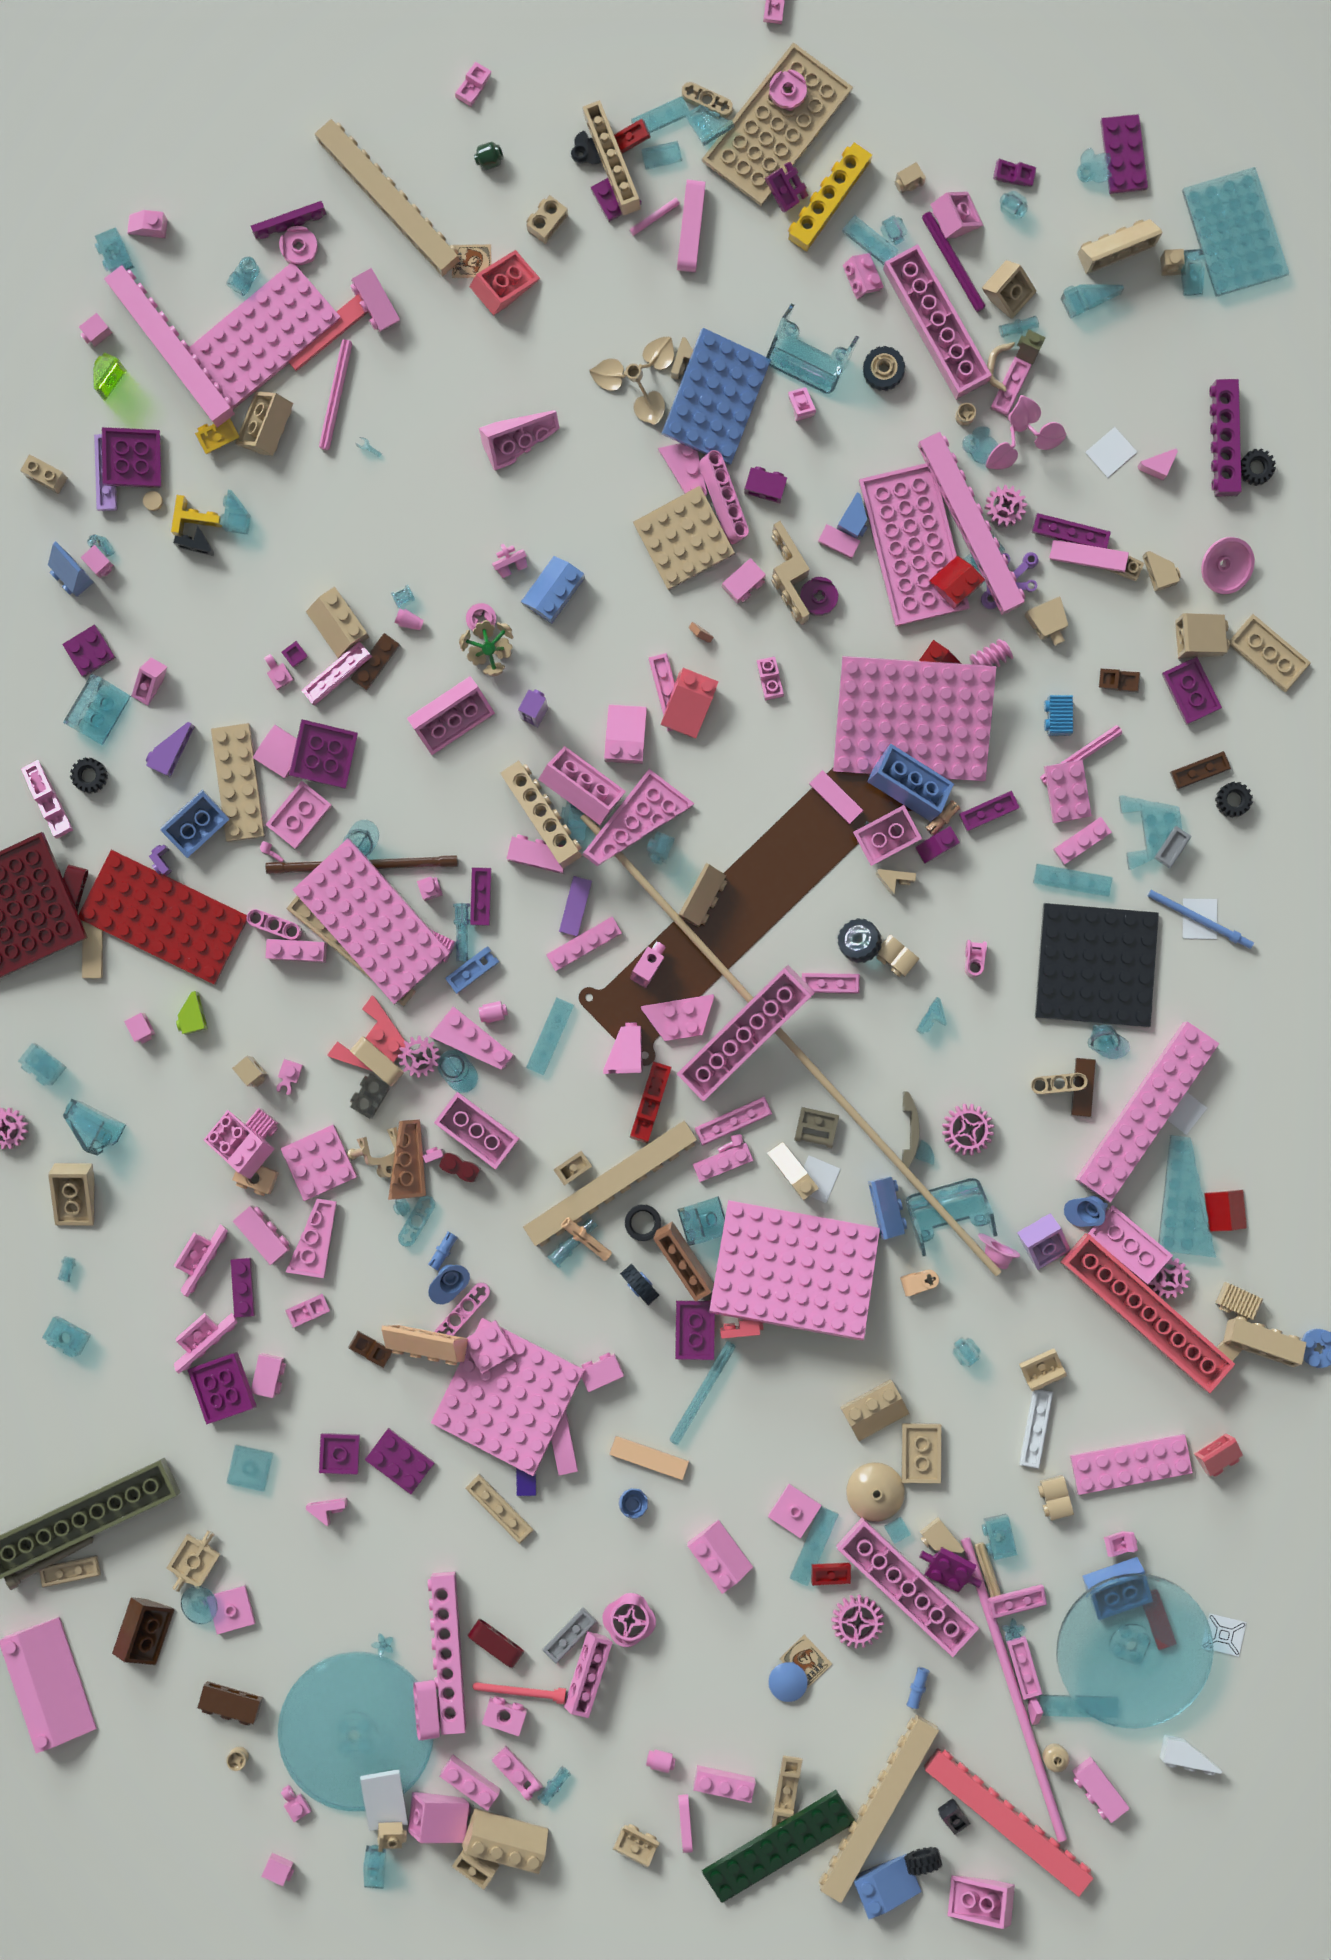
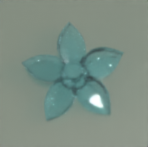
M1012 1618L1010 1626H1002V1629L1006 1632L1005 1640L1010 1641L1013 1638L1021 1637L1018 1632H1021L1025 1626L1017 1625L1016 1621Z
M379 1633V1642H374L371 1646L378 1649L379 1657L385 1651L393 1653V1649L390 1646L393 1637L385 1639Z

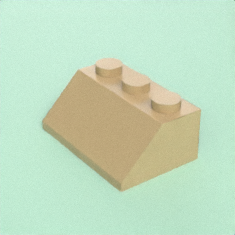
M255 392L239 432L240 438L236 439L235 444L262 455L273 456L278 448L279 439L285 430L284 426L291 415L294 403L277 393Z
M335 586L318 597L306 611L338 659L359 641L362 643L369 638V635Z
M706 863L679 916L697 927H700L701 924L705 925L709 918V915L706 913L710 907L714 908L719 899L716 897L718 891H723L728 882L725 880L726 875Z
M891 1379L840 1407L858 1441L910 1414Z

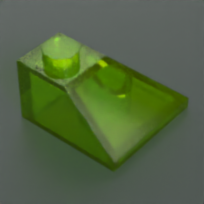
M107 353L99 356L95 360L93 367V386L104 401H106L127 371L118 358Z

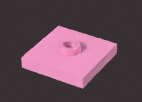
M788 1484L768 1517L801 1538L822 1505L791 1484Z
M246 1585L207 1596L217 1634L256 1623Z

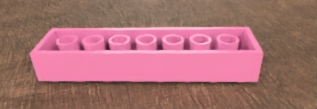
M917 244L887 260L884 263L883 271L955 399L988 383L992 374L919 245Z
M787 965L677 1075L704 1102L815 992Z
M863 1517L836 1545L837 1549L952 1657L979 1629L969 1616Z

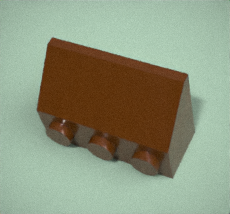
M131 1597L112 1654L123 1662L156 1665L175 1609L148 1599Z

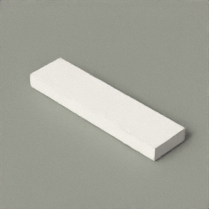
M1039 1389L1032 1392L1019 1463L1022 1466L1037 1469L1040 1467L1053 1397L1052 1391Z

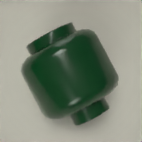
M494 142L479 145L476 150L477 154H474L476 164L480 165L484 170L500 166L501 160H503L502 149L500 145H496Z

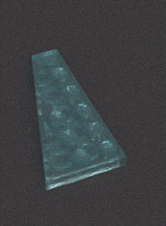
M1170 1135L1158 1243L1169 1252L1216 1258L1191 1138Z

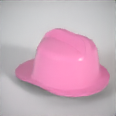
M978 1234L979 1238L986 1244V1255L998 1268L1007 1269L1013 1258L1020 1257L1016 1250L999 1243L985 1234Z

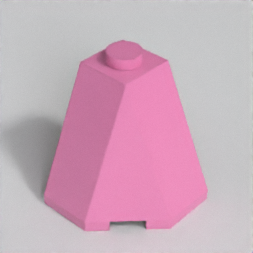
M637 1022L625 1023V1027L620 1028L603 1069V1074L643 1072L641 1026H637Z

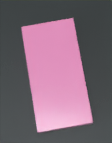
M826 524L818 543L852 559L860 540Z

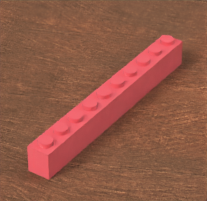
M937 1748L924 1765L925 1771L1079 1897L1093 1880L1090 1873L1091 1869L1085 1863L1079 1864L1075 1861L1076 1857L1069 1850L1063 1851L1060 1848L1061 1844L1053 1837L1047 1838L1044 1835L1045 1831L1040 1826L1030 1824V1819L1024 1813L1020 1812L1018 1814L1013 1810L1015 1807L1008 1800L1002 1801L998 1797L1000 1794L995 1789L985 1787L983 1785L984 1781L976 1774L972 1776L968 1773L969 1769L962 1762L957 1764L953 1760L954 1756L946 1749L942 1751Z

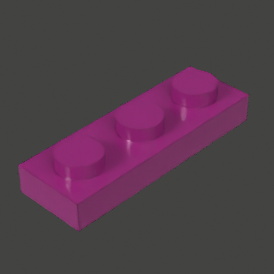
M1009 791L960 813L959 816L967 832L1020 807L1013 792Z
M472 867L470 925L490 926L491 868Z
M251 1258L231 1259L234 1317L255 1316Z

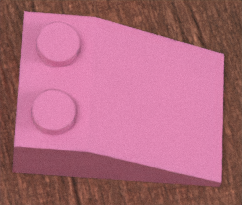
M609 705L605 762L643 764L647 707Z
M905 805L853 832L871 866L922 839Z
M952 1875L948 1916L1004 1929L1011 1925L1015 1885L997 1880Z

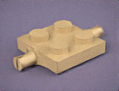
M207 1531L202 1540L187 1534L166 1569L173 1572L178 1578L172 1587L177 1592H180L184 1583H190L199 1589L221 1555L209 1545L214 1536V1533H211V1531Z

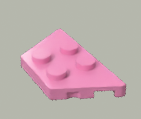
M714 994L641 1006V1010L664 1041L703 1035Z

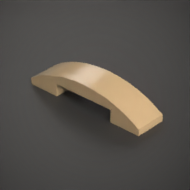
M783 1755L771 1828L794 1815V1805L803 1758Z

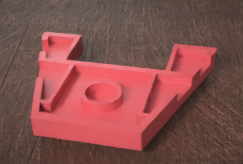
M372 995L362 1010L376 1019L377 1023L365 1038L392 1062H395L398 1055L402 1053L399 1048H405L406 1046L404 1044L405 1040L377 999ZM338 1041L327 1054L331 1058L372 1071Z

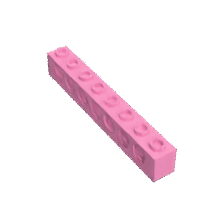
M456 1572L432 1573L431 1579H428V1591H432V1599H429V1609L433 1611L430 1626L431 1630H434L435 1638H432V1650H436V1658H433V1668L437 1670V1677L434 1678V1682L439 1692V1697H437V1708L440 1709V1717H438L439 1729H441V1735L460 1734L466 1731ZM443 1589L447 1592L448 1597L440 1598L437 1592ZM441 1609L449 1612L447 1618H442L439 1615ZM447 1629L450 1631V1636L445 1638L441 1636L440 1631ZM449 1649L452 1655L444 1657L441 1651ZM449 1668L452 1670L453 1675L447 1677L443 1674V1670ZM451 1688L454 1691V1695L449 1697L444 1693V1690ZM452 1708L456 1714L448 1716L445 1710Z

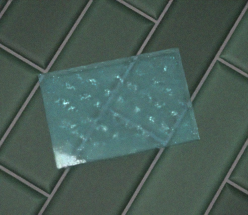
M1255 167L1183 188L1182 193L1216 297L1288 276L1289 270Z

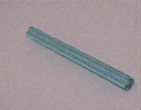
M726 1342L671 1435L670 1441L675 1445H678L735 1350L736 1346L733 1343Z

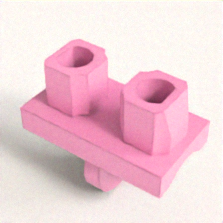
M504 544L500 545L502 551L496 553L498 558L503 556L505 558L492 563L494 569L498 571L502 578L511 575L508 565L513 562L518 571L528 567L525 559L526 553L523 549L509 555V553L515 551L514 546L506 548Z

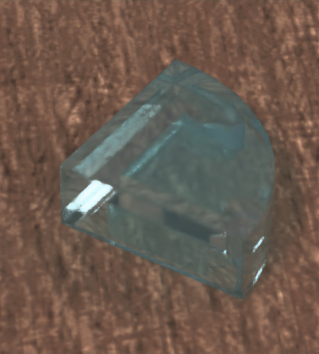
M921 1140L915 1158L933 1165V1151L928 1143Z

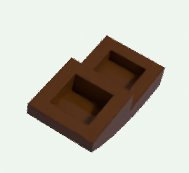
M1100 669L1099 688L1139 692L1140 672Z
M358 1330L348 1346L350 1350L366 1357L367 1360L383 1368L392 1354V1349H387L382 1343Z

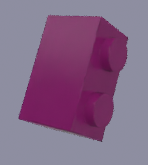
M751 467L744 494L780 504L787 477H784V474L780 472L770 473L766 472V469L762 467Z

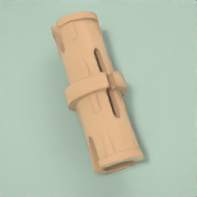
M951 800L942 810L941 814L925 827L927 831L932 829L930 834L935 835L961 809L959 805L952 809L956 802Z

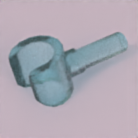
M360 437L365 443L363 446L356 443L358 448L367 449L376 456H381L382 453L369 445V441L366 438Z

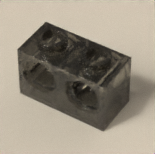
M369 1074L368 1077L365 1075L360 1083L362 1088L359 1093L355 1092L350 1100L352 1105L350 1107L372 1119L391 1086L378 1077ZM372 1082L379 1084V1090L375 1093L369 1089ZM363 1098L369 1101L367 1109L360 1107V1101Z

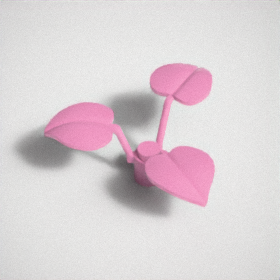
M1020 395L1018 403L1008 415V420L1012 425L1010 427L1012 444L1003 442L996 446L986 461V467L989 469H1005L1015 463L1018 457V452L1014 449L1016 446L1015 431L1023 432L1028 428L1035 436H1038L1035 440L1036 447L1042 450H1049L1058 446L1065 439L1067 434L1064 427L1060 423L1050 422L1045 424L1041 428L1040 433H1038L1030 424L1039 420L1041 409L1035 401Z

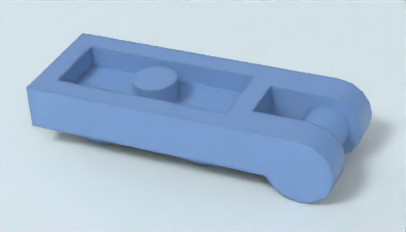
M488 946L445 978L456 994L500 962L497 957L494 958L490 953L491 949ZM483 957L488 961L485 965L480 961Z

